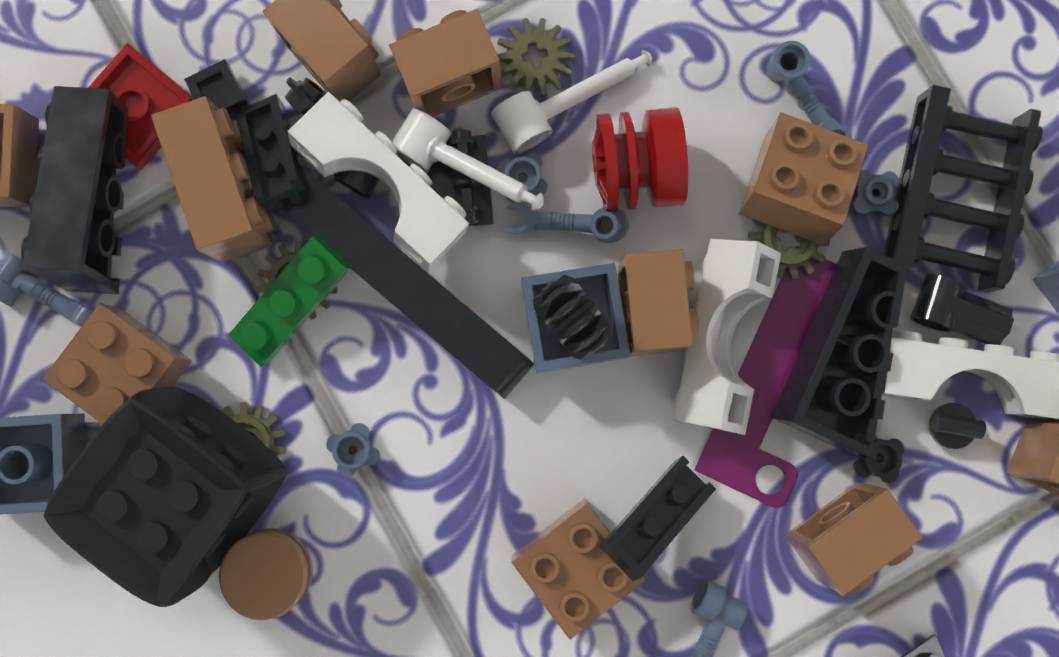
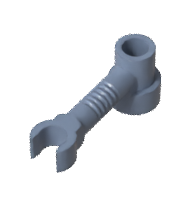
M798 41L782 43L772 52L767 63L766 73L769 79L776 83L784 82L790 92L795 96V99L800 103V106L803 107V111L808 115L807 117L812 124L852 138L850 130L846 126L838 124L836 119L830 117L826 109L821 106V102L816 98V95L811 91L809 84L802 76L810 65L808 49ZM781 61L787 65L788 70L782 67Z
M511 204L506 207L510 210H520L524 214L522 226L505 228L508 232L515 234L524 233L529 229L566 230L593 233L599 241L613 243L621 240L629 229L628 217L620 208L617 211L609 212L605 211L604 207H602L594 214H562L561 212L533 211L524 204ZM606 216L612 219L614 225L609 234L605 233L601 228V221Z
M10 252L6 253L0 262V302L12 307L23 292L52 308V310L80 327L83 326L92 314V310L29 275L30 271L22 267V259Z
M705 579L700 584L691 603V612L707 620V623L690 657H711L726 626L734 630L739 629L748 613L747 604L726 594L725 587L709 579Z

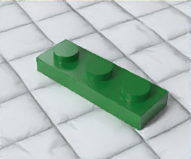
M320 234L312 236L228 336L260 367L268 364L353 266Z

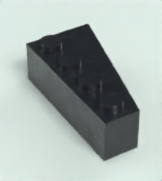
M54 86L52 101L48 104L45 112L47 129L44 146L40 148L37 156L39 174L36 190L32 193L29 201L31 218L28 235L24 238L21 245L22 267L65 291L119 294L120 278H111L112 255L121 256L122 237H115L113 225L114 212H117L118 209L123 210L124 192H122L120 180L116 176V169L125 168L128 108L110 89Z
M868 247L842 251L771 418L849 454L876 460L878 443L874 442L877 421L878 419H883L885 400H881L885 373L886 371L890 372L893 353H889L893 328H898L907 266Z

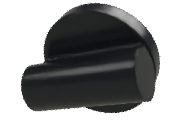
M946 403L936 408L929 420V430L932 438L940 446L948 449H960L969 445L974 438L982 439L986 432V423L982 420H976L975 415L968 407L959 403Z

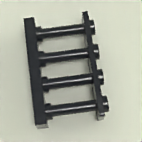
M932 85L916 99L895 197L899 207L891 215L883 255L907 266V269L913 268L914 263L916 264L919 260L978 273L980 274L978 291L990 293L1002 290L1010 282L1015 270V259L1011 257L1015 240L1020 236L1024 226V215L1021 214L1024 196L1029 192L1033 182L1034 174L1030 170L1032 155L1042 139L1043 129L1039 126L1041 111L1029 109L1014 118L1012 124L953 111L951 105H948L951 88ZM946 129L1007 142L1003 168L943 154V150L939 148L942 132H945ZM940 172L999 186L994 211L934 198V194L929 192L932 176ZM928 216L988 229L989 235L984 256L925 242L924 237L920 236L923 219L925 220Z

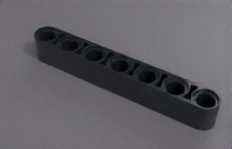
M300 166L306 189L302 191L304 201L294 205L288 197L285 199L287 209L282 211L311 236L320 234L353 266L351 270L497 394L506 399L534 366V363Z

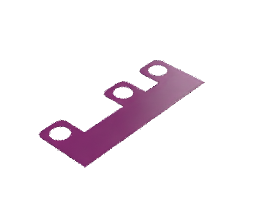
M810 259L809 263L815 270L811 274H808L801 266L797 267L798 279L792 280L788 268L785 269L738 372L739 377L754 389L746 434L742 435L713 429L694 469L771 507H780L786 502L796 480L797 470L791 463L759 448L773 419L771 418L837 265L827 259L823 263ZM766 465L778 467L785 477L782 490L773 495L761 492L755 481L759 469Z

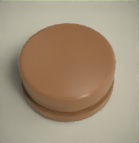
M276 528L255 531L237 540L225 553L219 570L221 592L229 606L246 618L270 620L280 617L297 605L306 595L313 576L312 559L303 542L288 531Z

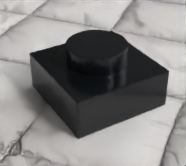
M225 59L184 79L194 100L207 96L219 109L224 107L228 114L249 104L230 64Z

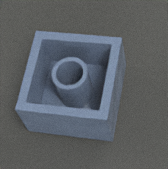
M615 263L521 278L536 374L623 360L631 357ZM563 275L574 278L612 326V336L604 343V346L582 360L573 358L534 310L533 299L542 292L541 289Z
M85 413L0 418V515L45 512L46 506L56 487L86 447Z

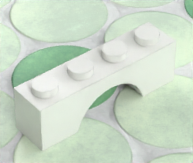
M327 92L287 131L290 145L324 177L341 171L355 170L369 173L383 181L394 194L399 208V220L394 231L393 241L428 273L466 233L469 223L464 219L467 216L465 210L453 198L446 196L443 199L430 187L432 185L431 179L419 166L413 163L407 166L396 155L398 150L386 135L380 131L373 134L361 123L363 116L352 103L346 99H342L339 102L332 94Z
M710 239L707 255L702 265L703 276L699 296L694 305L699 319V337L692 338L693 346L685 349V364L680 388L675 397L676 409L673 420L742 435L746 434L754 389L739 377L734 368L731 358V342L735 328L744 314L753 306L773 298L781 258L780 252L758 241Z
M894 331L889 353H893L890 372L886 371L882 396L909 400H932L939 387L948 378L965 371L980 376L995 389L1001 399L1005 414L1047 420V418L1059 420V354L1031 351L1030 358L1015 356V348L1009 346L987 344L984 347V351L968 349L969 341L963 339L939 338V344L922 342L923 334Z

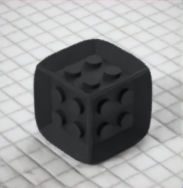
M179 387L151 388L134 394L104 422L56 487L46 506L44 518L52 530L67 545L112 581L145 602L158 607H168L188 597L206 583L211 574L220 567L228 549L237 540L246 536L264 513L280 489L288 470L269 448L226 414L202 398Z

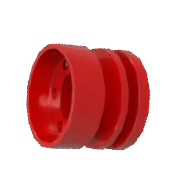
M679 108L645 110L641 132H635L629 112H620L618 134H614L613 122L609 113L597 114L596 131L592 141V160L595 185L601 195L604 210L609 212L618 210L619 190H623L628 210L636 209L639 199V188L644 187L647 189L649 200L654 208L684 205L688 193V154L685 129Z

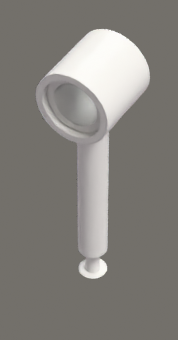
M642 50L641 56L633 60L625 58L541 103L534 99L530 91L520 92L500 103L492 111L491 115L513 154L523 153L537 146L552 134L553 130L548 123V119L634 75L635 69L645 63L650 66L652 62L651 54Z
M413 108L392 140L398 150L396 155L409 165L412 163L416 164L425 173L429 171L433 163L439 161L517 203L524 200L532 204L531 209L533 211L541 208L544 204L542 193L535 196L528 192L527 185L447 145L446 142L451 136L450 130L438 120L419 109Z

